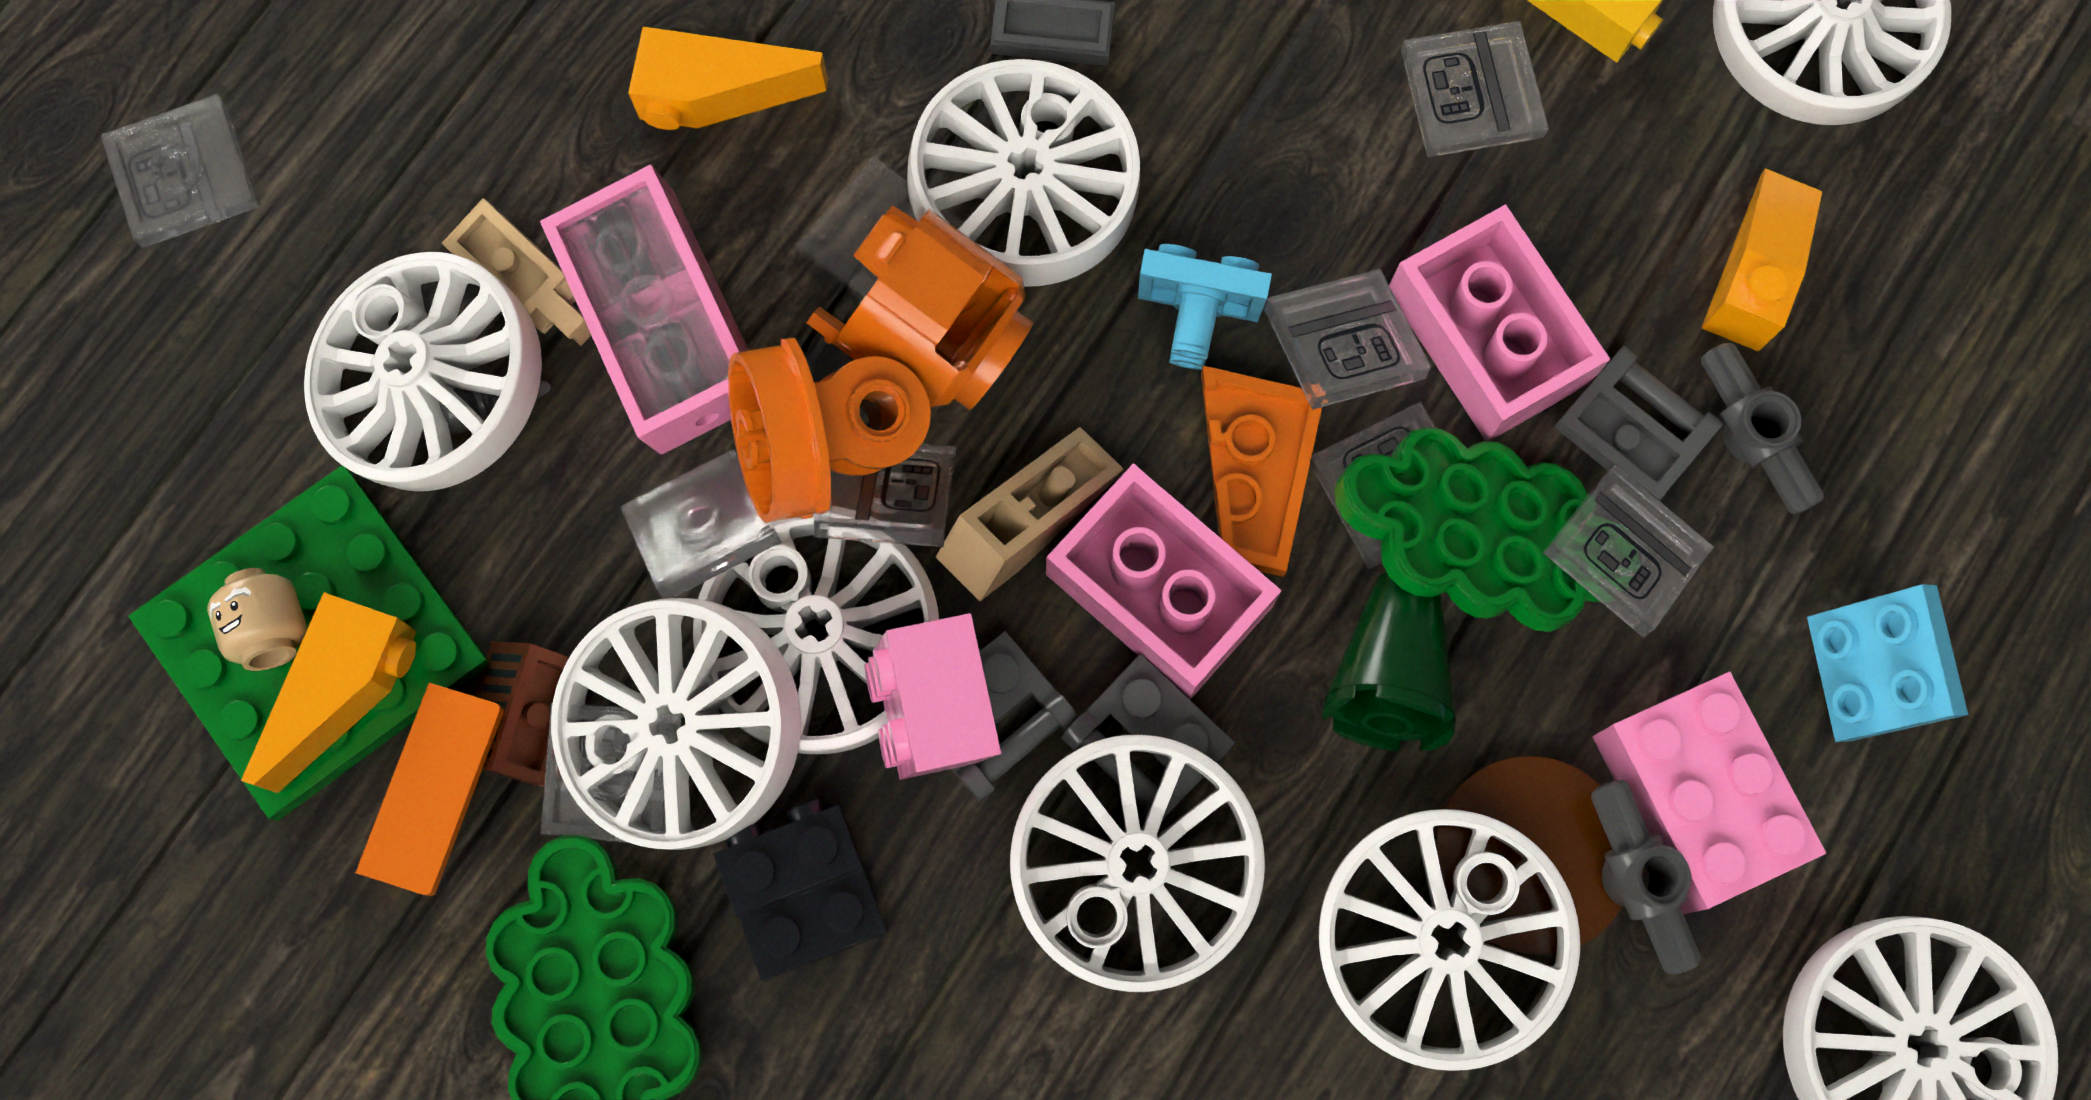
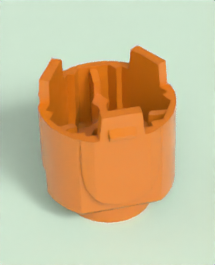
M892 205L887 213L881 216L853 255L878 277L875 284L846 324L821 307L815 310L807 324L822 334L825 342L829 345L832 343L854 360L869 356H880L893 359L908 367L923 384L929 398L930 407L948 405L954 399L968 410H971L1002 373L1033 326L1034 322L1018 311L1026 296L1023 277L930 208L921 220L917 221Z

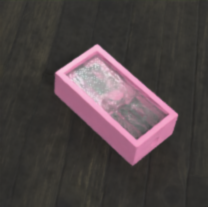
M650 164L541 220L540 223L637 437L663 455L730 421L728 398L729 361L733 353L748 351L749 349L674 190Z

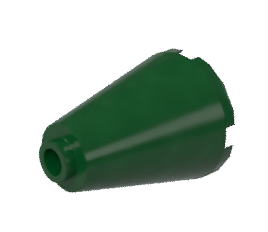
M1387 572L1378 576L1323 703L1322 717L1324 721L1330 716L1334 719L1332 730L1339 736L1360 745L1388 751H1399L1401 740H1421L1419 751H1428L1444 746L1452 739L1455 734L1456 715L1441 594L1434 597L1415 596L1401 589L1388 576Z

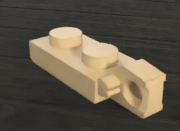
M484 198L442 242L452 254L474 261L500 279L524 305L535 327L542 333L546 334L555 325L569 339L575 340L580 346L591 336L581 311L573 305L576 300L562 269Z

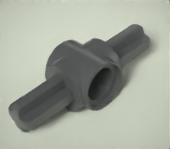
M1723 343L1709 350L1701 357V364L1727 409L1721 412L1720 416L1725 423L1723 439L1728 451L1738 460L1748 463L1751 469L1762 466L1788 512L1791 514L1802 513L1819 504L1824 499V493L1796 448L1804 442L1799 433L1801 415L1797 405L1788 396L1775 392L1772 386L1761 389L1733 343ZM1751 417L1764 421L1771 430L1772 438H1766L1757 433L1752 425Z
M1612 781L1597 787L1591 793V800L1612 847L1610 851L1604 854L1605 862L1602 868V884L1606 894L1613 902L1626 908L1631 920L1642 919L1664 972L1668 975H1675L1692 970L1698 966L1701 955L1680 908V905L1688 900L1687 893L1691 884V872L1686 859L1676 849L1666 846L1661 834H1649L1626 781ZM1644 865L1649 872V885L1647 889L1642 881Z

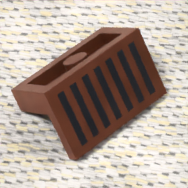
M492 641L487 655L489 662L482 670L475 697L499 704L503 707L504 713L482 771L492 772L534 786L547 787L556 760L551 734L553 699L560 675L569 657L531 643Z

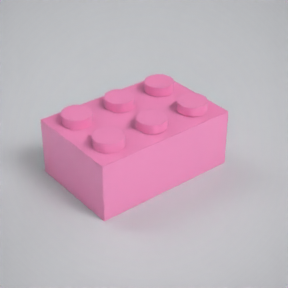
M1506 204L1400 262L1387 289L1485 441H1491L1591 384L1610 361L1609 356Z
M1134 463L1046 558V575L1133 652L1138 656L1142 654L1189 699L1198 692L1273 608L1282 591Z
M971 613L886 630L873 650V657H869V663L864 664L872 703L883 701L888 724L878 729L885 767L897 766L899 779L902 780L975 764L1000 755L1001 749Z
M1727 672L1617 722L1592 736L1614 781L1624 780L1628 783L1649 834H1661L1666 846L1676 849L1686 859L1691 872V884L1687 893L1688 900L1680 905L1683 914L1709 909L1827 854L1731 672Z

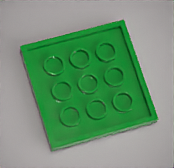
M342 465L128 615L240 779H242L295 657L281 666L261 671L246 670L242 664H237L224 658L216 642L207 605L212 595L225 585V579L229 575L243 569L260 568L266 574L279 575L289 579L297 592L307 627L310 625L323 593H327L397 617L417 631L413 639L416 643V653L408 672L402 678L397 677L392 691L286 787L279 793H275L243 782L267 818L277 822L412 724L428 683L457 691L480 674L489 662L486 654L352 471Z

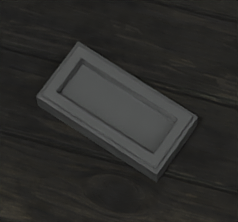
M996 0L990 43L991 54L1108 66L1115 3L1095 0Z

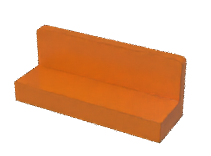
M428 683L355 873L426 896H433L436 893L504 713L502 706L488 700Z

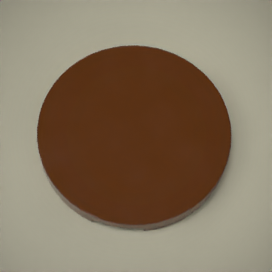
M1513 757L1482 768L1455 789L1442 809L1469 811L1494 818L1513 827L1534 842L1553 862L1570 891L1578 916L1580 946L1589 942L1614 920L1622 906L1616 904L1608 897L1602 884V868L1605 862L1604 854L1610 851L1612 847L1591 800V793L1601 785L1578 768L1565 762L1545 757ZM1437 825L1434 830V840L1444 886L1450 902L1454 889L1453 873L1459 861L1465 856L1472 830L1459 826ZM1490 836L1485 851L1506 858L1514 867L1522 861V857L1513 849ZM1482 863L1470 871L1467 878V888L1475 900H1490L1500 892L1503 876L1499 868L1492 863ZM1535 873L1520 885L1515 902L1507 910L1499 914L1488 915L1482 922L1551 910V901L1537 874ZM1557 927L1509 934L1484 942L1520 955L1556 954Z

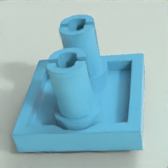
M1161 244L1158 251L1145 249L1139 277L1138 299L1172 305L1179 310L1169 363L1179 367L1202 370L1208 358L1216 317L1223 315L1258 322L1267 300L1272 274L1258 271L1259 264L1257 262L1234 256L1222 257L1221 264L1196 259L1197 252L1195 250L1174 244Z
M1922 584L1807 617L1835 742L1855 741L1968 715L1937 585Z

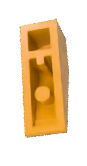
M643 27L628 94L639 120H644L653 127L663 130H675L679 126L701 128L826 92L828 76L822 52Z
M1765 168L1755 188L1702 324V329L1759 352L1785 327L1806 271L1822 196L1821 190Z
M323 593L241 781L279 793L392 691L397 677L402 678L412 665L416 653V643L413 639L417 631L397 617Z

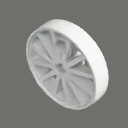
M1714 0L1713 27L1719 52L1727 68L1737 82L1756 100L1775 112L1802 122L1820 125H1844L1861 122L1889 110L1911 94L1927 78L1942 57L1948 42L1951 28L1950 0H1915L1918 8L1885 7L1880 3L1883 0ZM1741 23L1785 26L1756 40H1749ZM1884 31L1919 33L1921 35L1919 50L1912 48ZM1805 39L1783 76L1774 71L1762 59L1794 42ZM1817 47L1819 48L1820 93L1805 89L1796 84V80ZM1871 56L1903 73L1906 78L1898 83L1887 81ZM1842 62L1864 95L1846 96L1843 93Z
M1029 59L997 61L976 67L958 76L942 88L927 105L917 124L910 147L907 173L908 193L917 221L921 220L929 208L946 220L941 214V210L976 198L985 199L958 229L973 241L981 235L996 216L1006 212L1011 213L1006 251L1001 253L984 246L981 247L1023 277L1024 287L1049 285L1071 279L1088 271L1109 255L1123 238L1132 220L1140 186L1139 150L1133 129L1122 109L1105 90L1089 78L1064 66L1045 61ZM1001 92H1030L1029 100L1025 103L1021 112L1019 133ZM981 99L987 108L998 136L960 108L972 101ZM1086 116L1093 118L1104 130L1072 141L1074 128ZM1050 121L1059 126V128L1046 130L1043 133L1037 130L1035 123ZM939 128H948L977 150L930 142ZM1111 153L1119 156L1123 172L1077 166V164ZM935 168L972 175L930 189L926 184L924 170ZM1073 190L1114 196L1120 202L1112 216H1107ZM1054 210L1062 211L1093 235L1080 244L1071 247ZM1030 215L1038 222L1052 254L1039 256L1019 255L1024 216Z
M443 252L413 253L389 260L371 269L353 282L330 307L315 333L308 353L304 377L305 403L312 428L320 443L337 462L350 471L373 482L408 491H432L462 483L484 471L499 459L524 428L534 407L541 379L542 358L538 334L531 316L515 294L500 279L474 261ZM439 281L429 315H427L424 308L421 285ZM471 283L479 286L478 296L457 317L467 284ZM502 311L505 318L504 328L501 331L475 340ZM398 312L396 321L390 327L388 325L389 320ZM359 333L379 345L374 355L350 350ZM510 355L508 371L504 377L468 371ZM344 369L373 373L368 382L340 392ZM457 388L499 396L484 421L453 389ZM439 401L472 433V436L455 450H453L449 426L442 414ZM375 406L349 435L344 424V418ZM424 429L429 458L425 464L411 467L422 430ZM392 431L384 459L377 464H373L368 460V456Z
M833 510L819 515L815 512L812 518L807 519L796 517L771 523L764 522L749 530L737 539L717 560L709 572L698 597L701 600L722 604L733 581L736 578H740L755 591L760 601L766 607L782 613L780 615H760L737 611L754 622L766 634L775 635L770 639L783 655L793 677L801 669L798 690L801 711V735L798 753L832 754L861 747L878 739V729L888 724L884 710L861 726L858 725L836 663L840 661L867 683L864 669L866 662L851 648L873 652L883 635L861 630V628L917 608L922 609L924 623L939 620L937 602L930 580L910 549L895 535L870 520H855L856 515ZM809 535H829L822 576L815 594L812 595V576L805 560L796 550L794 539ZM851 538L877 549L876 554L851 583L835 594L846 539ZM891 564H896L913 587L907 592L874 604L855 607ZM785 565L798 572V580L789 591L777 594L766 590V577L774 568ZM694 618L693 621L694 651L707 626L705 621ZM816 619L819 624L825 625L829 636L825 640L818 642L812 635L808 636V629L805 625L809 621ZM743 650L723 658H717L709 674V686L748 660L747 653ZM823 667L844 726V731L825 736H807L820 668ZM762 683L748 701L742 705H738L732 695H730L720 706V709L724 714L763 712L769 705L764 684ZM769 726L740 727L752 737L769 745L771 730Z
M666 598L648 601L611 615L593 628L575 648L560 675L553 699L551 714L552 744L555 759L567 789L580 808L601 828L624 841L643 847L667 850L699 848L724 841L747 826L753 825L771 808L780 796L792 773L799 749L801 711L798 692L791 671L777 646L760 627L741 613L724 605L701 599ZM683 616L697 618L707 623L686 670L683 667L681 622ZM656 618L658 673L655 671L634 633L636 626ZM730 636L747 653L748 660L709 686V674L727 637ZM612 646L641 693L603 674L598 669L600 661ZM760 675L768 697L769 711L719 713L718 709L730 695ZM588 688L632 713L611 714L600 717L596 721H584V705ZM685 717L686 725L677 729L676 721ZM769 726L771 728L770 741L765 762L729 743L719 732L720 728ZM611 727H617L623 733H628L630 738L626 753L619 762L613 742L604 741L605 735ZM582 736H586L582 752L581 738ZM712 757L755 781L754 786L739 805L734 802L714 769ZM638 771L621 808L610 797L604 796L600 791V787L617 774ZM662 775L664 779L666 830L649 826L643 821V814ZM689 776L692 777L716 818L714 824L697 831L694 830L690 818Z
M1122 735L1102 739L1077 749L1055 764L1040 779L1025 801L1016 822L1010 852V873L1012 888L1020 914L1037 943L1054 961L1077 977L1101 987L1127 992H1149L1172 988L1191 981L1209 971L1232 951L1245 934L1257 910L1264 883L1265 854L1261 830L1251 804L1239 785L1219 764L1195 748L1172 739L1152 735ZM1130 752H1150L1169 757V762L1141 829L1136 806ZM1110 754L1115 756L1124 831L1119 828L1077 772V769L1082 765ZM1186 764L1207 778L1215 786V791L1157 835L1173 790ZM1062 780L1068 782L1110 837V842L1040 813V808L1044 801ZM1226 802L1228 803L1239 826L1240 840L1168 849L1218 807ZM1033 827L1039 828L1104 856V858L1030 868L1027 865V853L1031 830ZM1144 845L1149 846L1152 851L1147 859L1154 867L1152 873L1147 877L1138 872L1131 879L1124 877L1122 874L1127 865L1120 857L1122 851L1129 847L1137 852ZM1244 855V875L1239 895L1232 894L1170 868L1173 865ZM1107 874L1097 883L1077 890L1070 898L1068 905L1049 920H1044L1030 887L1031 883ZM1165 882L1232 909L1229 919L1210 942L1203 938L1165 888ZM1151 893L1195 949V954L1163 968H1158L1149 896ZM1132 896H1134L1143 970L1128 971L1103 966L1110 946L1116 943L1125 932L1128 922L1126 908ZM1091 897H1103L1109 900L1115 907L1116 915L1112 926L1099 934L1086 932L1077 921V912L1080 905ZM1068 925L1070 933L1080 944L1093 948L1089 958H1084L1073 951L1056 934Z
M1436 809L1408 814L1380 826L1364 837L1346 855L1335 871L1323 900L1319 921V949L1324 974L1337 1004L1348 1020L1363 1036L1383 1051L1405 1062L1430 1069L1459 1071L1482 1068L1504 1061L1534 1043L1553 1024L1564 1008L1577 976L1580 959V929L1576 908L1563 877L1553 862L1534 842L1518 830L1494 818L1463 810ZM1437 825L1459 826L1472 830L1465 856L1459 861L1453 873L1454 889L1450 902L1444 886L1434 840L1433 827ZM1416 830L1432 903L1431 907L1381 852V845L1396 836ZM1490 836L1513 849L1522 857V861L1514 867L1506 858L1485 851ZM1365 859H1370L1418 914V918L1344 892L1349 880ZM1482 863H1492L1502 873V888L1490 900H1475L1467 888L1468 875L1475 866ZM1535 873L1537 874L1551 901V910L1482 922L1488 915L1499 914L1507 910L1515 902L1520 885ZM1339 908H1343L1389 924L1413 935L1337 948L1335 946L1337 911ZM1455 922L1461 923L1457 934L1464 941L1463 947L1458 952L1447 948L1441 955L1435 953L1439 943L1431 935L1433 929L1438 924L1443 928L1449 929ZM1557 927V953L1554 966H1549L1484 943V941L1509 934ZM1413 954L1359 1001L1355 999L1340 969V966L1348 963L1392 955ZM1478 959L1494 962L1548 982L1540 1000L1528 1015H1524L1480 965ZM1427 970L1404 1037L1389 1031L1371 1017L1382 1004L1405 984ZM1465 970L1513 1023V1028L1480 1044H1477L1464 977ZM1447 975L1461 1045L1457 1048L1422 1045V1038L1435 998Z
M1913 916L1882 918L1855 925L1831 938L1811 956L1799 973L1788 998L1783 1024V1048L1788 1074L1799 1100H1847L1883 1080L1882 1093L1878 1100H2053L2058 1076V1047L2048 1008L2038 988L2020 964L1999 945L1967 927L1944 920ZM1894 934L1901 936L1904 942L1906 988L1904 992L1875 943L1877 939ZM1930 937L1950 944L1956 949V957L1934 996L1932 990ZM1851 955L1856 958L1878 995L1880 1008L1833 978L1837 969ZM1981 965L1999 985L2000 991L1965 1012L1953 1016ZM1822 996L1860 1019L1871 1031L1872 1036L1816 1032V1017ZM2013 1010L2019 1026L2022 1045L2007 1044L2002 1040L1991 1037H1960ZM1909 1036L1913 1044L1920 1046L1919 1057L1917 1051L1908 1047ZM1816 1048L1870 1051L1873 1057L1860 1069L1825 1086L1817 1062ZM1980 1052L1986 1055L1992 1069L1990 1080L1985 1086L1978 1080L1975 1068L1971 1066L1972 1058L1977 1057ZM2020 1061L2023 1062V1073ZM2020 1082H2021L2020 1089H2019L2018 1096H2017L2016 1094H2014V1092L2017 1090V1088L2019 1087V1084H2020Z

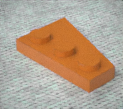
M1203 366L1201 379L1219 537L1258 571L1284 577L1287 572L1325 393Z

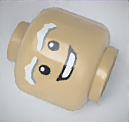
M260 568L243 569L229 575L225 579V585L212 595L207 605L208 615L220 652L228 661L242 664L244 669L250 671L272 669L289 662L296 656V648L301 645L308 629L297 592L292 582L279 575L266 574Z

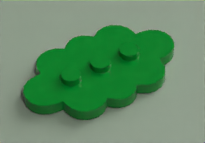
M1423 427L1411 431L1393 450L1391 457L1372 453L1357 457L1337 480L1334 489L1335 503L1342 518L1354 530L1368 537L1381 540V559L1388 576L1401 589L1415 596L1434 597L1446 592L1463 612L1475 618L1489 619L1508 610L1521 624L1535 631L1551 632L1563 628L1572 621L1583 609L1585 601L1605 602L1615 598L1624 591L1586 557L1584 553L1585 543L1597 527L1607 522L1590 517L1589 495L1582 482L1569 470L1557 464L1540 462L1526 466L1511 448L1499 442L1484 441L1474 444L1467 449L1454 435L1439 428ZM1602 527L1588 544L1587 554L1591 560L1624 588H1627L1638 567L1636 555L1633 559L1628 557L1633 547L1611 527ZM1601 530H1604L1610 536L1603 546L1595 541ZM1603 550H1606L1620 562L1615 572H1612L1597 559ZM1625 557L1631 561L1628 568L1621 564Z
M563 835L547 842L535 854L528 870L530 901L521 902L506 909L493 922L486 938V957L490 968L505 984L492 1008V1025L497 1038L507 1048L517 1054L508 1072V1092L511 1100H668L683 1093L696 1080L702 1065L703 1045L697 1030L683 1017L695 993V976L690 964L680 954L670 949L678 931V912L672 898L660 886L641 878L619 880L618 870L612 855L597 841L582 835Z

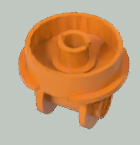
M795 338L781 339V345L733 353L729 361L728 398L737 456L751 502L758 516L765 523L796 517L801 519L812 518L815 512L817 515L827 513L830 510L831 471L846 476H865L908 459L919 449L926 438L931 418L927 392L919 378L908 367L893 359L880 356L859 358L842 366L839 370L826 376L821 381L814 382L798 342ZM860 408L867 413L870 420V428L862 421Z

